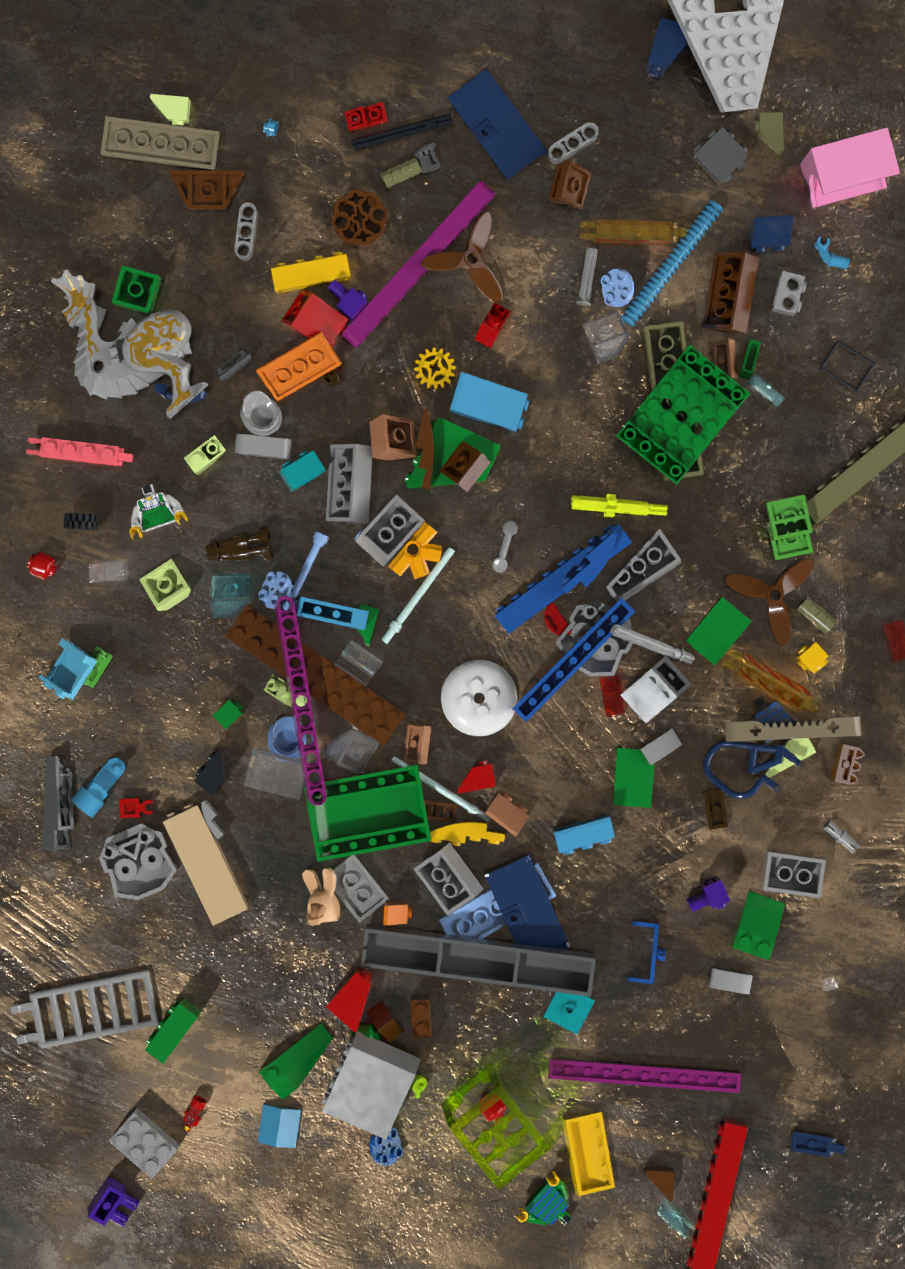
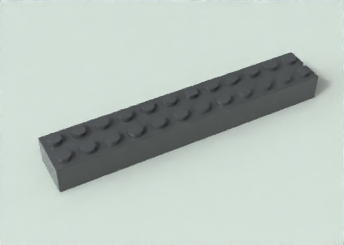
M367 924L365 928L361 960L362 967L591 997L596 954L372 924Z

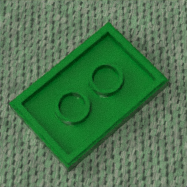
M721 597L685 642L715 666L752 621Z
M617 748L613 805L651 808L654 764H649L640 749Z

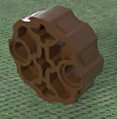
M356 189L349 191L347 195L336 201L331 219L334 231L337 232L344 244L362 249L371 247L373 243L383 238L386 233L388 214L386 207L376 194ZM355 196H358V199H360L358 204H355L353 201ZM368 202L365 206L366 212H363L362 207ZM346 206L354 209V214H352L351 209L347 208ZM358 210L360 211V215L362 216V218H364L362 219V228L360 227V223L358 222V220H356L358 219ZM377 211L384 213V217L380 220L373 217ZM340 218L346 220V225L343 227L336 225L337 220ZM354 226H357V229H358V231H357L356 233H355V228H354ZM361 234H365V236L367 237L365 242H362V239H359L361 238Z

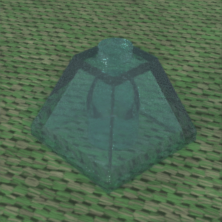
M250 574L212 575L210 594L212 618H232L249 603Z

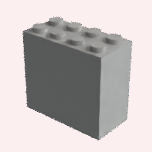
M357 1031L355 1037L350 1036L346 1049L322 1101V1104L325 1105L322 1112L383 1139H387L414 1080L420 1058L374 1038L370 1039Z

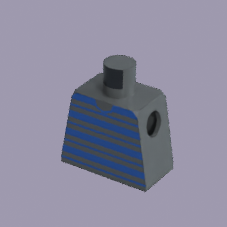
M763 695L753 701L759 710L752 715L754 721L762 724L766 722L769 724V727L771 722H775L776 725L779 722H783L785 725L786 721H790L793 725L795 720L777 701H772L768 704ZM763 740V742H764L765 744H768V743H770L771 741H773V740Z

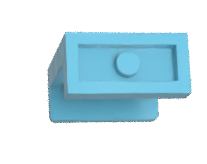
M62 638L58 645L64 648L63 652L47 676L40 674L38 678L44 681L42 685L50 690H56L54 694L60 698L65 699V697L73 700L97 663V660L74 643Z

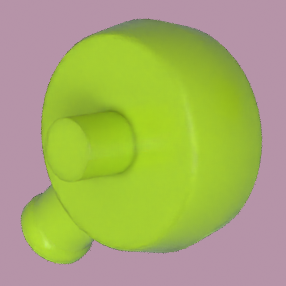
M415 1075L410 1086L411 1090L415 1092V1098H420V1092L427 1086V1080L422 1075Z

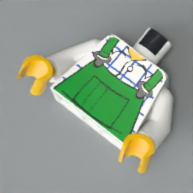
M147 485L142 487L145 498L138 500L137 505L133 508L129 533L132 540L135 534H139V537L142 538V532H147L173 522L181 525L180 519L185 518L188 521V518L176 499L171 495H165L163 492L155 494L153 485Z

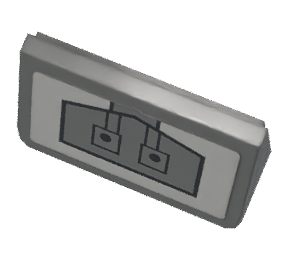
M243 348L217 368L215 373L222 382H225L252 361L253 358Z

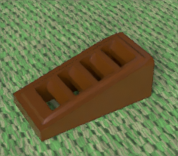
M424 799V803L427 804L426 814L428 820L456 822L457 803ZM432 805H435L433 815H431ZM440 806H442L441 816H439ZM447 807H450L449 817H446Z

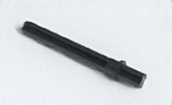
M451 113L437 117L432 116V118L357 137L352 139L351 142L353 149L356 150L433 129L437 131V128L452 125L453 121Z

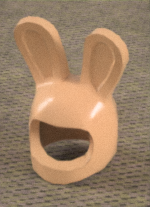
M326 868L322 872L323 890L314 870L307 869L302 874L303 880L311 894L307 910V923L311 926L320 925L323 922L338 921L340 918V905L334 894L336 875L331 868Z

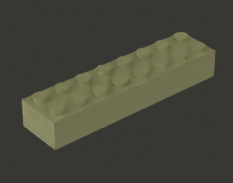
M683 321L644 326L643 328L651 392L686 350ZM664 399L661 401V406L663 409L668 410L672 407V403L669 399ZM679 411L676 414V418L678 421L684 422L687 419V415L685 412ZM697 423L691 426L694 434H698ZM701 455L683 478L704 475ZM663 474V481L670 480Z

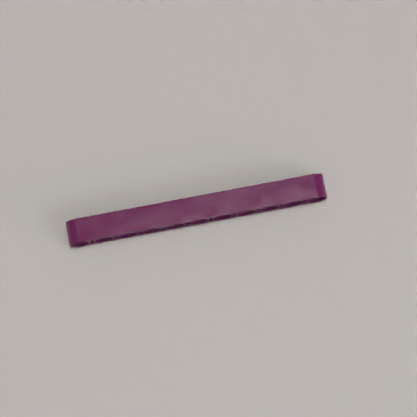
M480 181L345 329L341 336L357 348L427 272V269L421 266V261L427 256L445 252L493 199L496 193L483 181Z
M283 596L276 600L275 612L306 797L310 804L320 806L326 801L327 795L295 605L291 597ZM282 600H286L289 603L287 610L280 608ZM285 619H289L292 622L290 630L285 629L283 626ZM288 638L295 640V647L293 649L288 648L286 645ZM292 657L297 658L299 661L296 668L291 667L289 664ZM296 676L302 680L300 687L293 685V678ZM299 695L305 698L303 706L296 704V698ZM303 714L308 717V723L304 726L299 722V718ZM305 734L311 736V742L308 745L302 741ZM308 753H312L315 757L314 762L311 764L306 762V755ZM312 772H316L318 775V779L314 783L309 781V775ZM316 791H319L321 794V799L318 802H314L312 799V795Z

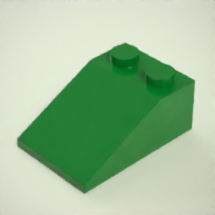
M748 891L730 946L769 960L776 941L785 903Z

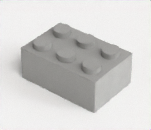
M396 495L363 530L355 542L384 567L425 520Z
M450 842L421 861L414 868L447 916L475 898L483 890V887Z
M765 850L760 888L764 891L821 898L826 860L820 857Z
M138 1108L134 1110L109 1140L113 1146L151 1179L154 1178L180 1146Z

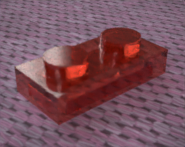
M899 620L883 625L893 661L904 660V621Z

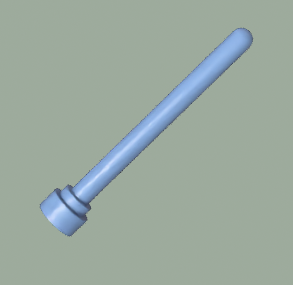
M315 531L313 535L314 544L290 592L289 597L293 601L296 599L320 547L327 544L330 538L318 531ZM287 601L282 610H287L289 608V603Z

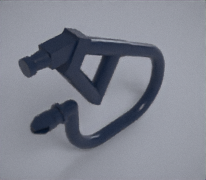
M725 740L716 743L708 751L704 759V771L707 778L728 796L736 799H745L754 795L764 782L766 786L768 785L775 792H779V790L775 789L776 787L781 790L780 784L763 774L749 790L745 792L733 791L716 778L711 771V759L719 749L734 747L751 750L747 770L749 774H756L783 763L784 757L796 764L795 766L797 767L803 761L799 760L784 745L773 746ZM758 751L776 754L775 758L756 765Z

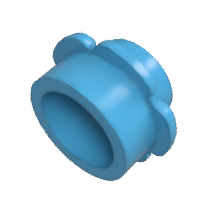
M270 118L269 121H265L263 131L267 137L270 135L276 136L278 121Z

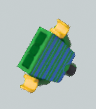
M555 1171L552 1172L554 1175L552 1178L545 1177L546 1181L525 1203V1210L522 1207L518 1208L521 1214L514 1215L518 1221H527L539 1225H553L557 1219L564 1225L570 1222L572 1216L565 1211L569 1206L568 1190L566 1184L557 1176Z

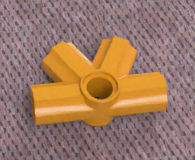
M424 522L409 541L405 543L388 567L400 577L409 566L414 579L430 574L425 560L440 562L442 546L428 544L437 532ZM410 544L417 546V552L413 555H410L407 551V547Z

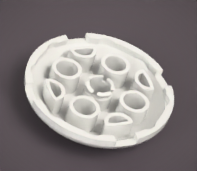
M471 660L457 666L446 678L441 691L442 709L448 721L459 731L472 736H486L501 730L513 717L515 711L512 708L517 703V690L511 676L504 668L487 660ZM476 693H482L485 696V700L480 704L474 701Z

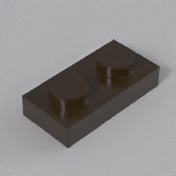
M721 789L703 791L708 829L728 827L723 791Z

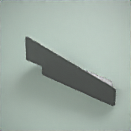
M58 756L46 758L42 832L43 850L70 849L68 830L74 829L73 803L71 802L73 797L72 771L60 763Z

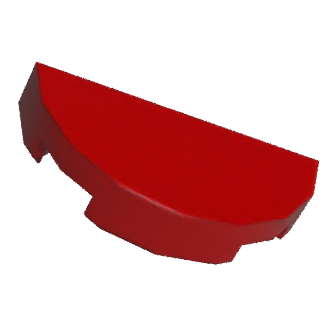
M551 602L544 612V621L552 633L561 636L569 625L555 603Z

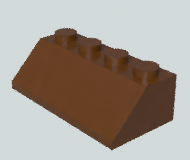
M715 252L702 328L728 333H747L759 264L758 257L741 252Z

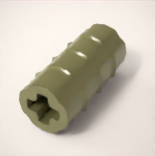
M416 157L380 172L386 188L422 173Z
M808 596L796 608L824 634H827L836 624V620Z

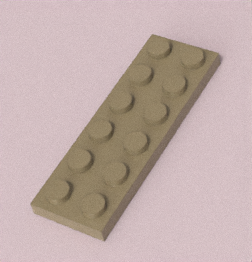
M106 116L101 156L215 170L220 132Z

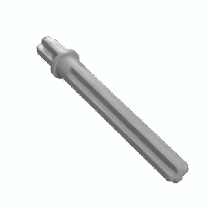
M614 624L610 629L614 636L670 657L675 662L691 665L695 660L691 653L684 651L681 647L670 646L617 624Z

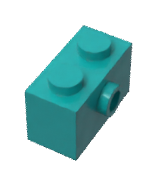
M305 451L297 456L298 460L292 463L290 460L281 466L282 469L279 474L291 493L325 472V468L314 451L310 453Z

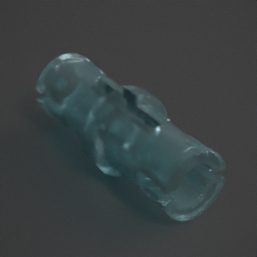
M756 373L748 382V384L761 393L760 396L766 397L776 407L785 399L784 396L772 387V384L763 381Z
M662 1204L660 1206L661 1209L658 1208L656 1214L668 1224L667 1226L670 1229L673 1228L685 1240L687 1238L686 1235L689 1236L692 1230L680 1220L678 1215H674Z

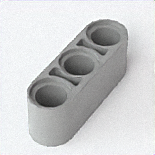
M588 122L551 145L548 152L549 160L554 164L562 163L592 144L597 139L598 127L594 123ZM591 129L595 135L587 137L584 131ZM574 139L578 142V146L570 147L568 141ZM560 150L562 156L556 158L552 155V151Z
M244 203L239 209L235 253L243 261L251 259L254 253L258 211L252 203ZM246 209H253L254 213L250 217H245L244 211ZM244 228H250V235L243 236L241 234ZM246 246L249 248V252L246 255L239 254L241 247Z
M236 434L234 453L290 459L292 440Z

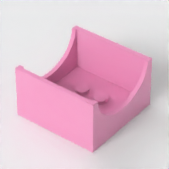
M888 128L811 148L800 164L812 208L887 188L885 178L900 174Z

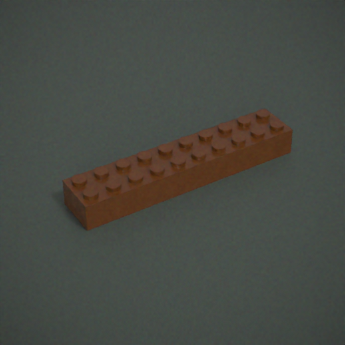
M246 605L225 637L286 678L278 625L250 605ZM288 638L286 641L287 647L293 649L295 647V640ZM301 641L309 694L384 746L406 713ZM292 657L289 664L291 667L296 668L299 661L297 658ZM298 676L294 677L293 684L300 687L302 684L301 678Z

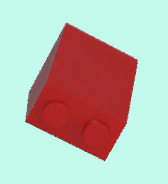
M301 290L281 322L306 339L322 331L331 347H333L338 334L342 333L347 327L346 322L348 318L313 293Z
M359 967L328 1000L326 1008L353 1032H356L372 983L371 973L365 968L361 970Z

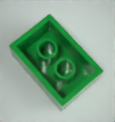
M185 998L181 1002L177 1000L168 1011L171 1015L169 1017L165 1016L157 1026L158 1033L154 1031L145 1042L147 1048L144 1051L164 1064L202 1011Z

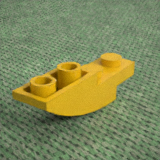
M480 821L455 822L430 831L431 842L442 843V840L450 841L451 845L461 846V843L465 844L466 836H469V840L481 841V838L488 839V843L500 844V841L504 842L505 833L487 830V822Z

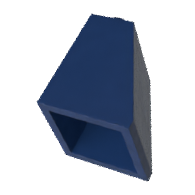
M660 18L645 72H649L648 74L652 77L664 76L689 47L678 22Z

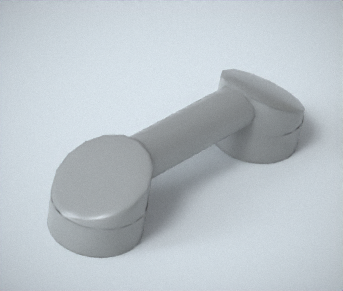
M511 520L503 524V542L498 558L492 563L494 571L502 573L507 569V552L511 538L518 530L517 524Z

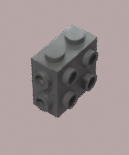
M722 127L719 131L715 129L708 136L709 140L705 144L701 142L694 149L696 153L693 156L696 162L718 185L722 182L726 184L734 176L732 172L736 169L740 171L748 163L746 159L749 156L747 148L742 143L738 144L734 140L735 136L730 130H725Z

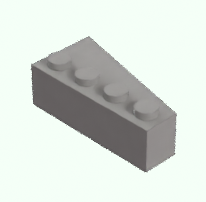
M660 529L606 587L607 592L615 603L621 597L627 600L681 564L680 557Z

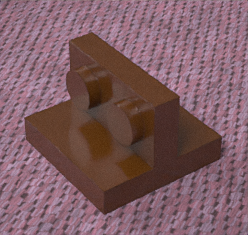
M564 160L563 164L557 165L548 201L568 204L575 209L582 210L592 173L571 160Z
M462 441L439 471L464 491L468 492L490 464V461L483 453Z

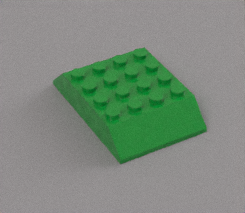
M418 765L324 781L327 795L326 801L320 806L310 804L306 797L317 862L431 841ZM319 791L314 792L312 795L314 802H318L321 799Z

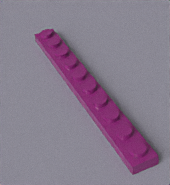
M549 1058L548 1079L740 1093L741 1073Z

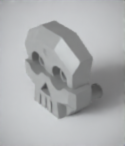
M598 600L576 606L569 618L571 624L556 640L562 654L564 655L581 638L579 636L581 630L587 632L610 607ZM628 619L622 627L632 630L631 620ZM612 635L579 670L589 676H614L622 654L628 653L633 643ZM610 645L611 651L605 652L604 646Z
M141 823L106 838L99 860L104 872L110 875L115 897L140 900L163 890L170 882L178 868L166 849L168 842L163 832L151 829ZM137 842L135 852L127 848V846ZM150 855L155 856L156 859L154 862H151L149 860ZM124 866L129 868L128 873L123 872Z

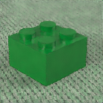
M122 265L112 303L118 307L150 315L154 310L162 278L156 274Z

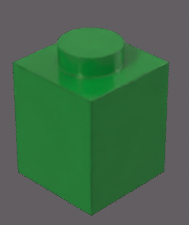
M229 699L212 716L225 729H228L244 714L242 711L243 706L236 699L234 701Z

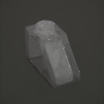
M125 560L88 564L90 583L128 580V567Z

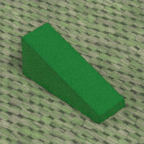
M749 340L738 377L751 379L761 342Z

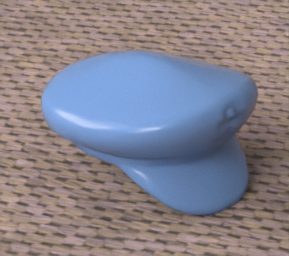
M285 716L274 721L269 728L267 741L271 754L281 761L296 760L300 755L293 717ZM306 734L302 738L304 744H306Z

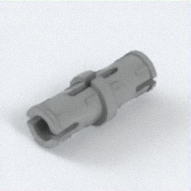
M829 820L827 823L833 829L826 824L823 827V830L833 836L838 844L841 843L852 854L856 850L851 844L857 849L859 848L860 844L851 838L846 830L839 828L832 820Z

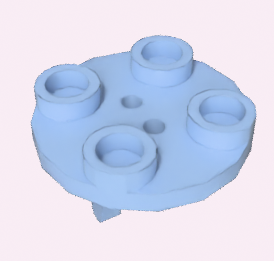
M612 269L602 276L601 284L604 302L613 307H623L628 304L633 298L634 293L632 276L624 269Z
M278 571L269 572L258 593V598L267 608L275 609L276 600L283 596L289 597L294 585H291V580L285 573ZM286 600L280 602V607L285 606Z

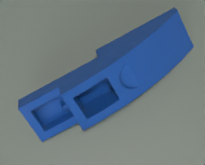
M608 531L600 538L602 543L598 546L594 544L586 551L588 555L585 558L589 564H582L576 570L578 572L576 576L572 578L570 575L562 582L564 586L561 589L565 594L580 582L587 587L601 572L613 551L617 538L615 531L612 534Z

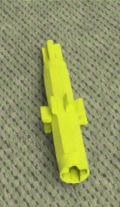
M605 494V498L572 495L571 509L604 512V517H614L615 513L666 516L668 508L667 505L649 504V502L616 499V494Z

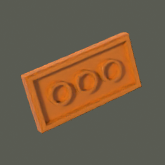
M322 331L256 368V372L277 402L340 366L342 362Z

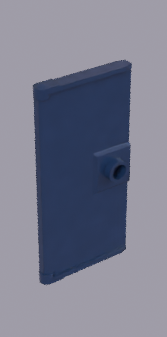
M484 69L475 78L447 98L507 180L547 153V149L508 99L488 69Z
M525 854L519 859L484 874L515 943L563 950L571 946L542 885L530 854Z

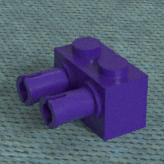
M336 279L328 286L329 292L340 300L337 304L339 311L351 322L368 305L367 296L360 289H357V291L353 288L347 290Z
M718 876L700 883L701 893L686 899L692 912L707 905L711 906L712 909L716 908L719 910L726 907L727 902L730 901L725 887Z
M108 1176L87 1207L88 1218L103 1226L106 1225L108 1220H111L124 1227L129 1216L116 1210V1208L121 1204L131 1211H135L136 1208L134 1206H138L139 1200L126 1194L125 1186Z

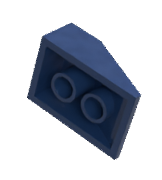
M783 215L754 218L747 228L749 251L754 250V253H764L766 249H773L774 252L785 251V248H788L790 245L794 216Z

